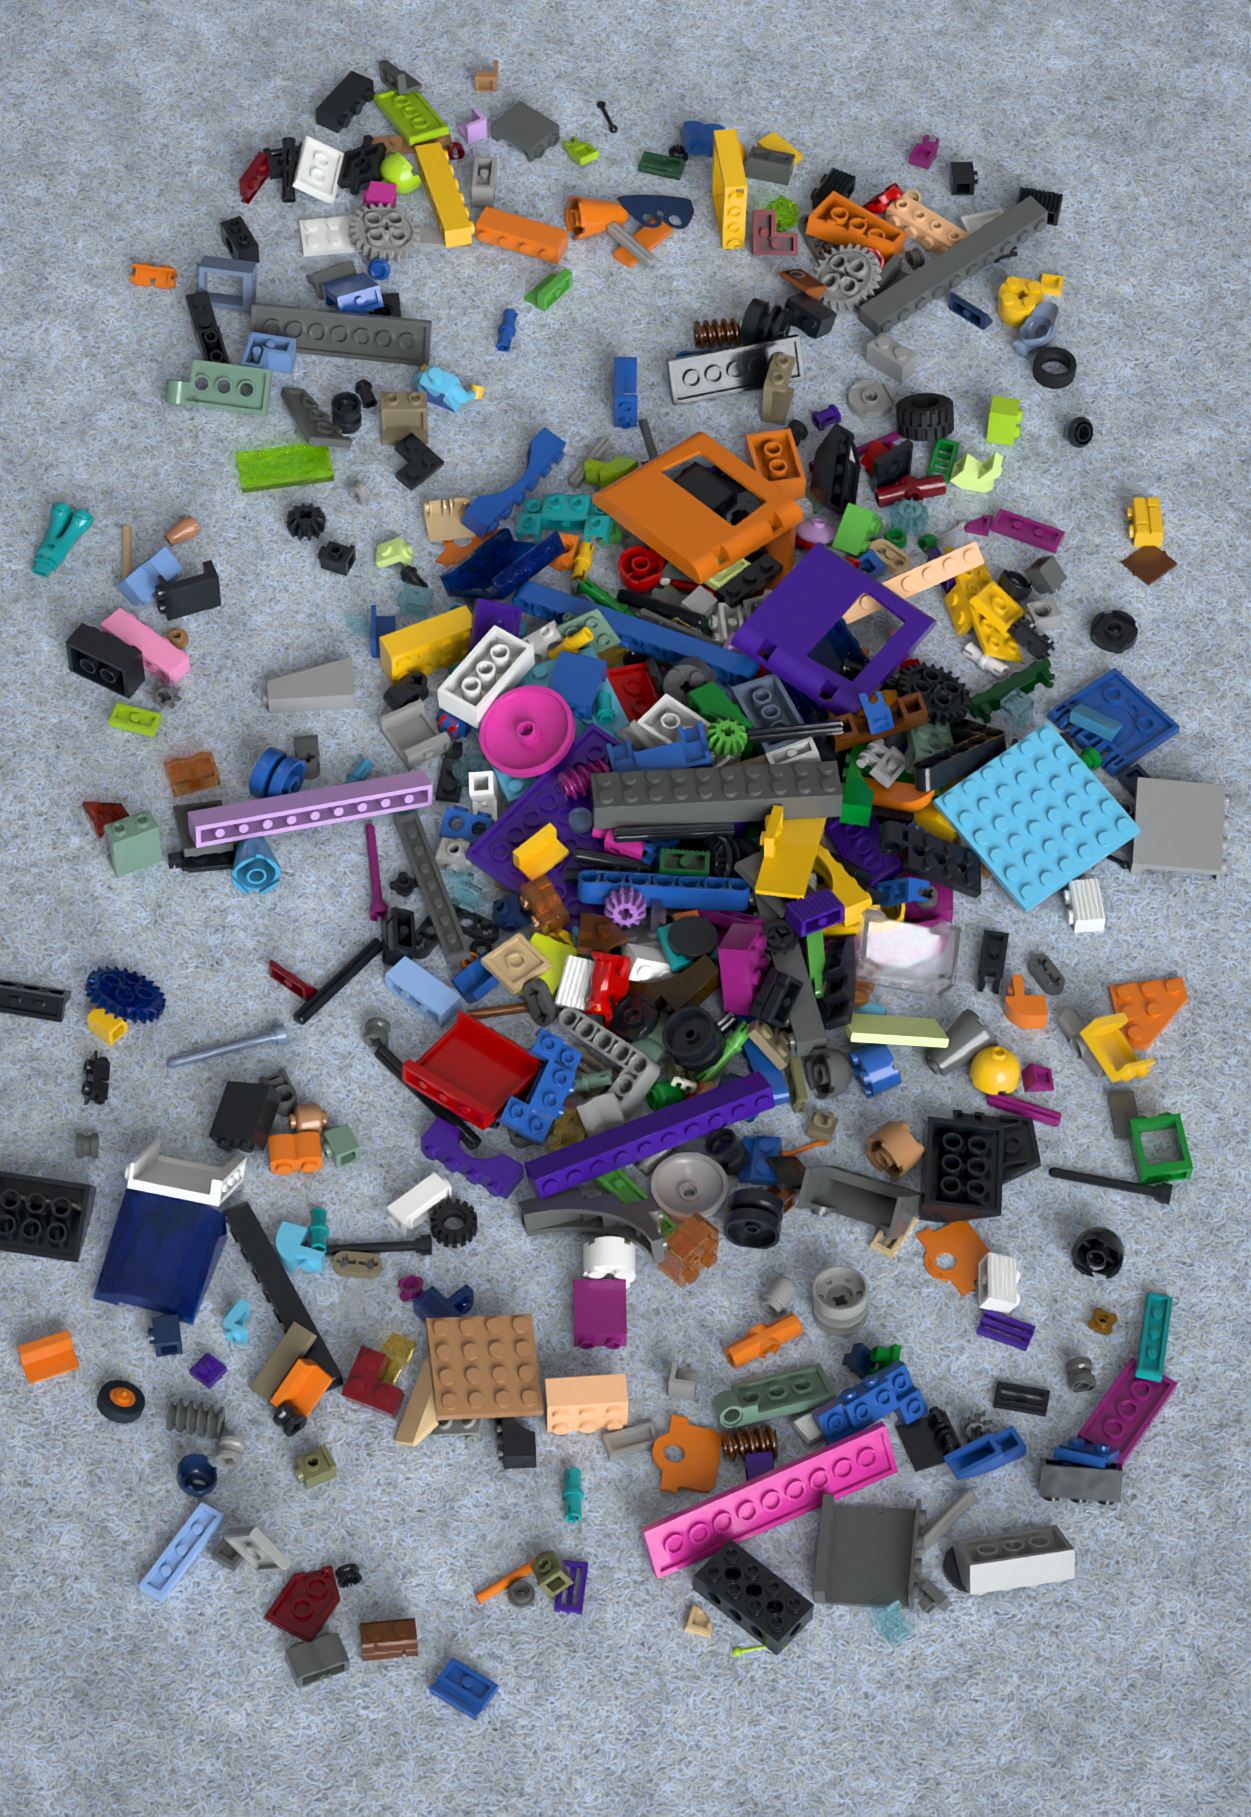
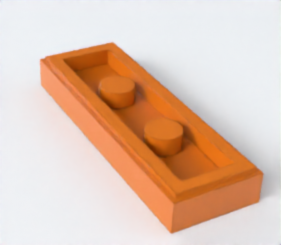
M656 218L651 220L648 224H655ZM662 221L661 225L656 228L644 226L633 238L650 252L673 232V227ZM621 246L613 253V258L628 268L633 267L640 261L624 246Z

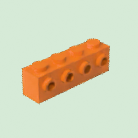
M486 206L476 223V240L558 264L568 247V231Z

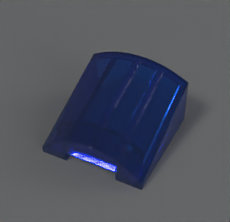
M126 1189L93 1299L114 1305H119L122 1302L164 1314H178L179 1322L193 1325L228 1239L225 1214L203 1203L135 1189Z

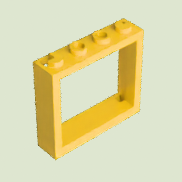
M736 129L714 130L711 194L722 249L734 250V248H744L747 182Z

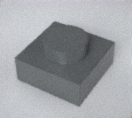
M224 1537L211 1553L212 1560L235 1572L244 1559Z

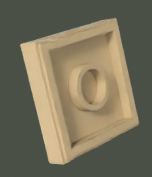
M520 932L481 958V964L512 995L522 990L525 984L532 979L539 978L552 969V963Z

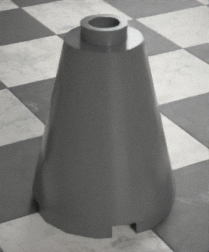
M967 1008L945 1033L949 1038L948 1047H934L928 1055L929 1062H927V1065L934 1074L940 1073L944 1076L971 1063L979 1051L987 1047L998 1046V1042L989 1027L977 1021L980 1017L972 1010Z

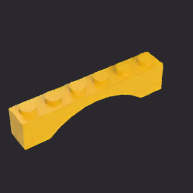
M819 844L813 870L824 879L829 889L845 905L844 921L840 923L847 927L870 917L872 899L867 891L864 892L856 879L850 877L844 870L842 864L835 861L828 849H824Z

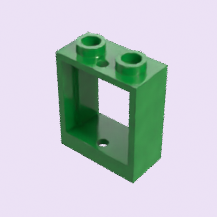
M1166 1112L1148 1118L1146 1116H1137L1129 1121L1127 1136L1140 1184L1146 1185L1190 1179L1193 1165L1180 1113L1172 1114ZM1173 1128L1181 1161L1147 1165L1139 1132Z

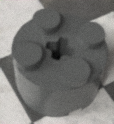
M684 657L676 662L666 674L663 681L664 695L668 694L688 708V692L712 681L716 684L715 672L706 664V661L699 657Z

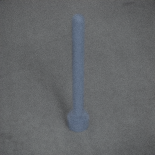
M282 1023L274 1025L273 1029H269V1032L170 1058L167 1065L170 1068H176L272 1042V1044L277 1043L278 1045L288 1043V1039Z

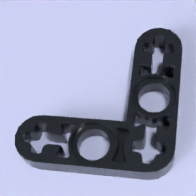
M452 902L459 923L464 919L473 921V924L468 927L460 924L464 935L473 939H482L483 937L485 940L488 939L491 944L498 940L499 927L492 920ZM429 916L425 918L415 932L416 946L419 947L422 944L423 938L426 940L424 941V948L416 950V955L413 958H426L438 944L436 934L426 932V929L432 926ZM492 930V933L484 935V931Z

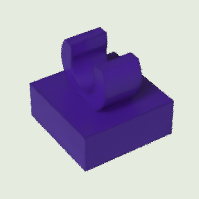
M206 1353L189 1370V1373L210 1389L227 1372V1367L214 1356Z

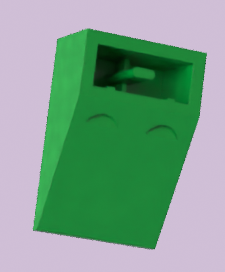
M713 681L688 692V708L708 722L716 723L718 718L725 721L729 717L730 721L738 720L739 726H745L746 732L748 729H754L751 720L744 717L739 707L735 703L733 704L727 698L725 691L721 688L719 689ZM747 741L741 758L745 760L752 759L753 744H749Z

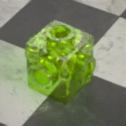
M782 195L775 201H771L764 209L776 210V233H784L790 227H794L798 221V205Z

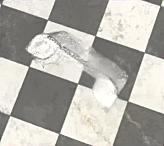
M878 907L866 908L861 913L854 941L856 981L919 994L942 995L955 986L961 927L953 926L951 922L940 921L938 925L929 928L886 919V914Z

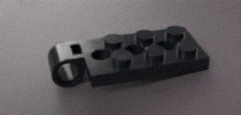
M886 821L879 826V851L885 855H897L903 851L904 872L973 898H977L981 894V861L974 851L897 821ZM913 849L919 853V856L914 853Z

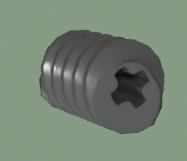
M180 1398L176 1405L172 1402L169 1406L166 1429L172 1431L176 1426L177 1432L182 1433L186 1428L189 1435H193L197 1430L199 1437H203L207 1432L209 1439H214L217 1435L219 1440L225 1424V1408L221 1406L218 1413H215L214 1405L211 1404L209 1409L204 1411V1403L200 1402L198 1408L194 1409L193 1400H190L187 1407H184L183 1398Z

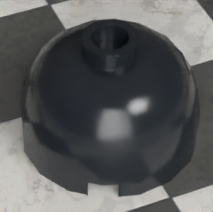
M1097 1226L1086 1229L1079 1234L1071 1250V1256L1074 1259L1073 1264L1081 1274L1094 1277L1092 1274L1094 1272L1107 1276L1106 1279L1112 1278L1118 1274L1122 1267L1124 1245L1120 1237L1106 1227ZM1090 1265L1094 1267H1102L1105 1265V1267L1103 1269L1094 1271L1090 1267Z

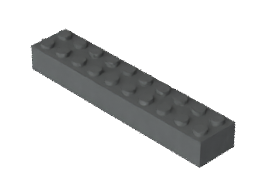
M837 761L590 773V797L594 829L766 820V815H771L773 805L783 806V819L841 817L843 794Z

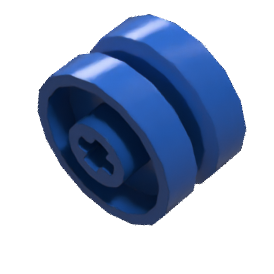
M268 748L261 755L253 769L249 783V793L258 799L299 792L305 778L306 763L293 755L287 757V754L278 748Z

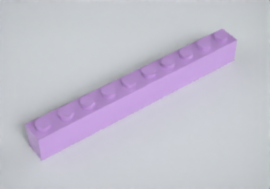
M424 770L195 810L188 812V829L196 848L426 807L433 805L432 783Z

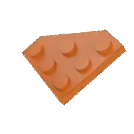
M1183 977L1109 985L1108 988L1114 1014L1124 1012L1129 1020L1119 1030L1133 1050L1148 1049L1188 999Z

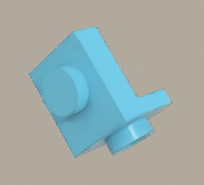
M241 1298L235 1306L229 1307L222 1322L225 1337L232 1343L237 1344L240 1342L246 1346L249 1342L248 1330L242 1326L250 1316L249 1303Z

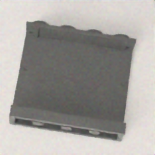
M823 1494L813 1586L815 1603L914 1609V1600L920 1598V1583L916 1582L917 1574H922V1558H918L919 1550H924L925 1535L921 1534V1526H926L927 1510L922 1509L921 1499H917L914 1509L842 1506L835 1504L833 1494Z

